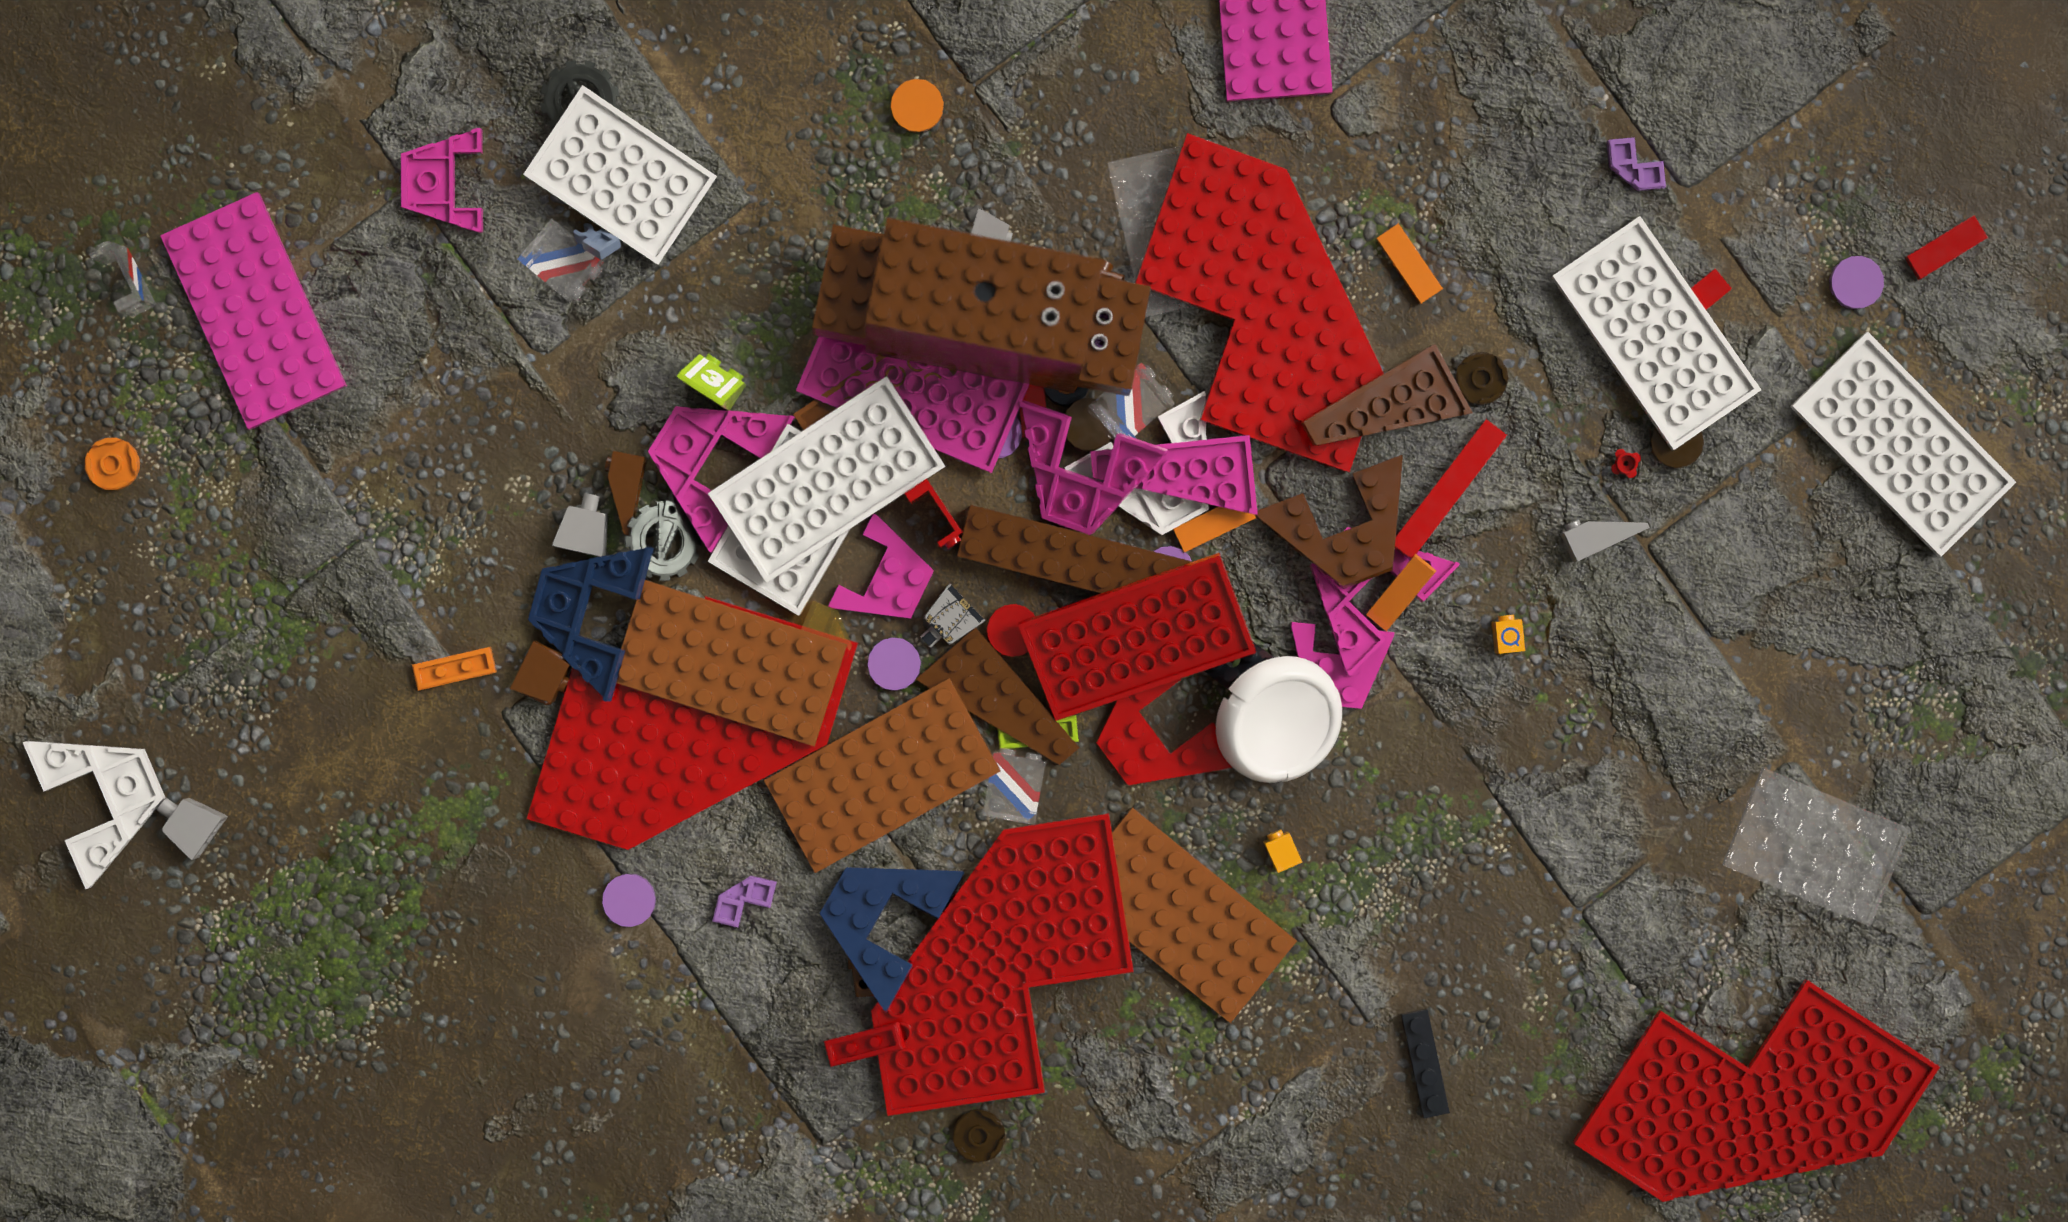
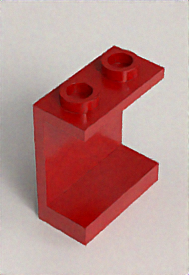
M925 479L907 491L905 495L911 504L928 493L932 495L955 530L937 542L941 548L946 545L950 549L961 541L959 536L963 532L929 481Z

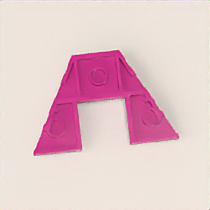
M1021 401L1019 404L1023 409L1026 424L1025 435L1029 440L1030 446L1028 450L1031 466L1035 470L1037 480L1035 486L1037 496L1040 498L1042 519L1088 535L1093 534L1168 453V449L1121 433L1116 434L1104 482L1059 467L1071 416L1027 401Z
M679 406L674 408L648 450V453L709 552L712 553L728 527V523L708 494L712 490L694 480L722 435L761 459L773 450L786 425L791 424L794 420V416Z
M1397 549L1394 550L1393 570L1390 571L1395 577L1410 562V559ZM1418 551L1417 555L1432 566L1436 572L1415 597L1420 602H1424L1460 565L1458 562H1452L1433 556L1430 553ZM1312 563L1310 568L1346 675L1350 677L1387 639L1349 602L1371 579L1342 589L1331 577L1322 573Z

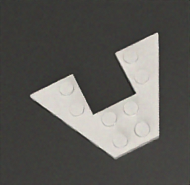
M1205 392L1194 396L1157 417L1171 443L1207 440L1206 422L1199 420L1205 405ZM1110 442L1095 451L1110 450L1113 448V444ZM1091 454L1066 466L1065 469L1093 479ZM1135 488L1119 505L1123 510L1160 535L1209 510L1208 504L1138 488Z
M25 741L23 745L43 791H48L92 771L94 772L114 820L65 840L84 887L89 889L166 798L145 749Z

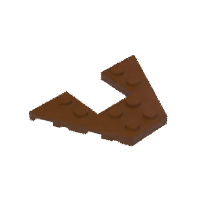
M1399 455L1352 474L1371 521L1323 539L1303 493L1260 509L1255 517L1272 529L1279 538H1283L1288 542L1289 546L1300 555L1305 556L1315 564L1322 573L1331 577L1342 589L1392 571L1403 456Z

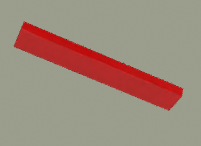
M1487 419L1482 423L1397 534L1395 549L1410 560L1418 553L1507 434Z

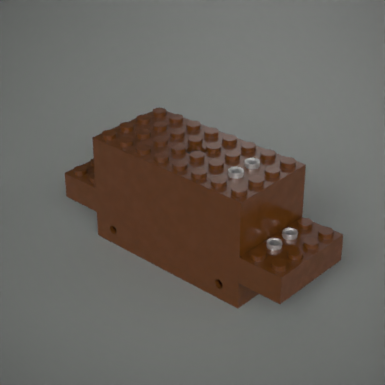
M888 217L884 234L833 224L812 331L814 336L866 345L865 353L1074 393L1077 386L1129 397L1134 381L1151 286L1101 277L1102 259ZM1095 344H1099L1102 347H1096Z

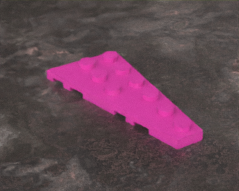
M1250 435L1156 445L1168 449V453L1136 487L1142 490L1258 515ZM1112 449L1090 452L1093 479L1104 481Z

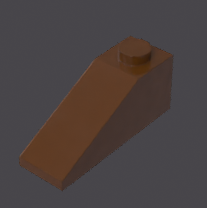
M613 451L612 456L607 457L605 471L609 472L608 480L623 533L629 535L630 528L627 527V524L631 517L636 518L647 458Z

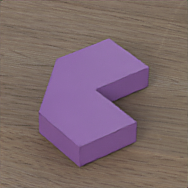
M1635 137L1607 141L1609 168L1634 189L1646 191L1666 188L1663 161L1637 164Z
M751 875L718 896L712 921L739 927L745 902L771 908L777 881Z

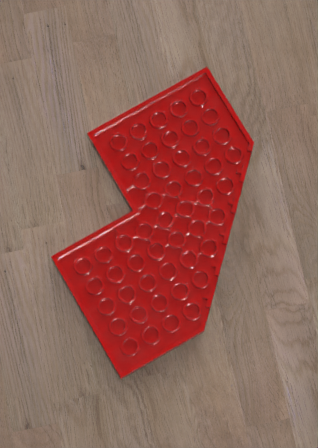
M1187 133L1135 283L1151 286V291L1233 320L1199 420L1242 436L1250 435V438L1349 473L1362 436L1313 446L1300 422L1384 372L1287 169Z
M705 596V599L847 644L816 745L812 746L618 683H616L611 702H606L601 694L582 678V674L577 669L572 668L527 819L629 850L828 744L858 642Z
M1109 813L1007 828L1001 832L907 961L913 967L887 1013L883 1011L878 1002L871 1010L874 1028L899 1022L906 1046L904 1049L878 1055L887 1116L1045 1093L1029 987L1134 972Z
M1804 979L1748 1067L1661 1010H1658L1573 1143L1662 1202L1683 1196H1694L1708 1193L1711 1190L1746 1185L1749 1182L1779 1178L1796 1172L1802 1173L1820 1169V1167L1850 1163L1867 1157L1883 1156L1940 1066L1815 984Z

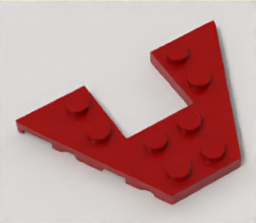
M1181 679L1119 699L1110 713L1096 743L1127 785L1233 768L1221 753L1217 742L1216 725L1213 722L1170 753L1139 712Z

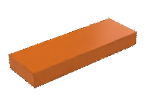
M1399 223L1376 238L1419 304H1422L1443 289Z
M1217 507L1174 528L1173 531L1185 553L1256 517L1254 514Z
M1415 554L1366 615L1387 631L1430 580L1436 570Z
M491 647L412 665L418 691L497 673Z

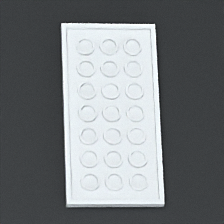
M1640 216L1551 277L1672 451L1761 391V388Z
M1865 332L1790 406L1938 557H1941L2016 483L1869 332Z
M886 376L708 494L767 583L946 466Z

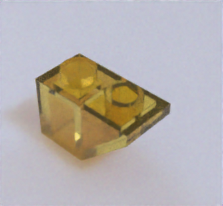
M813 601L801 630L845 643L850 650L852 644L839 611Z

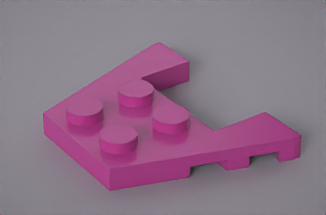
M475 128L470 132L401 153V207L468 230L483 233L482 208H455V154L483 153L482 129Z
M873 514L863 535L888 548L865 595L861 596L838 585L829 607L912 618L934 570L879 516Z
M1291 622V630L1298 657L1315 663L1330 676L1340 694L1342 707L1362 709L1393 640L1394 632L1380 631L1387 639L1348 677L1339 654L1313 652L1316 624Z

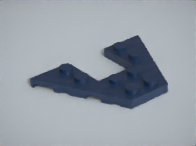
M652 547L542 568L528 620L542 631L543 636L559 649L564 659L582 674V678L589 682L606 702H611L625 650L579 635L592 586H596L633 599H640L654 549Z
M846 867L822 908L820 916L884 1012L887 1013L913 965L867 940L892 895L939 919L963 878V871Z

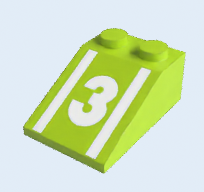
M699 354L679 372L677 378L730 411L746 386L741 381L744 376L732 368L728 372L720 368L721 361L710 354H707L706 357Z

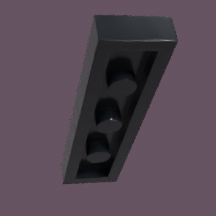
M1428 1009L1402 1013L1401 1018L1422 1116L1425 1119L1448 1114L1450 1111Z

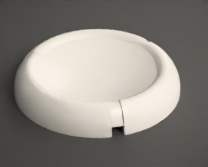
M1276 657L1256 664L1236 679L1229 688L1232 695L1229 700L1223 698L1216 720V736L1219 748L1226 761L1235 770L1259 782H1286L1310 772L1329 754L1340 732L1342 703L1334 682L1321 667L1299 657Z

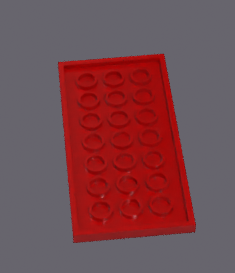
M1220 553L1018 623L1055 721L1256 653L1254 643Z

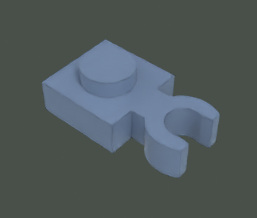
M584 224L585 232L583 233L577 230L573 231L575 241L583 244L585 251L600 260L621 248L619 238L602 228L595 232L591 224Z

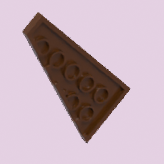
M1432 344L1300 423L1312 445L1315 446L1471 414L1473 412L1436 344Z
M974 628L916 679L927 687L932 688L950 678L969 712L1059 765L1080 748L977 628Z

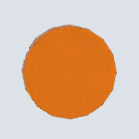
M913 79L906 81L896 89L892 96L891 110L893 117L900 127L909 132L929 131L938 124L943 115L944 103L941 93L935 85L926 80Z
M104 438L95 442L91 446L92 448L89 453L87 452L85 457L86 473L94 484L105 490H121L128 487L136 479L140 470V458L136 449L129 442L122 439Z

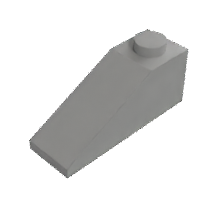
M978 209L971 234L1011 242L1013 233L1008 232L1009 225L991 214Z
M1578 519L1565 525L1566 530L1559 534L1572 561L1578 562L1650 527L1648 523L1594 521L1580 523Z

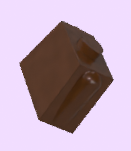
M533 641L510 689L544 705H551L552 702H555L559 692L564 693L570 679L567 675L572 666L564 659L562 653L538 641Z

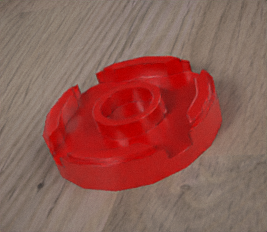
M1017 604L1004 605L997 609L990 617L987 627L988 639L993 648L1001 654L1011 657L1027 653L1028 649L1018 623L1035 617L1034 613L1025 606Z

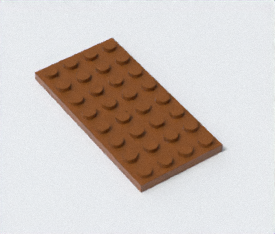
M645 580L640 599L636 601L621 648L625 650L616 683L815 746L847 644Z
M949 678L765 779L764 782L816 873L999 773L1001 770Z
M1132 807L1112 831L1129 942L1231 1023L1297 940Z

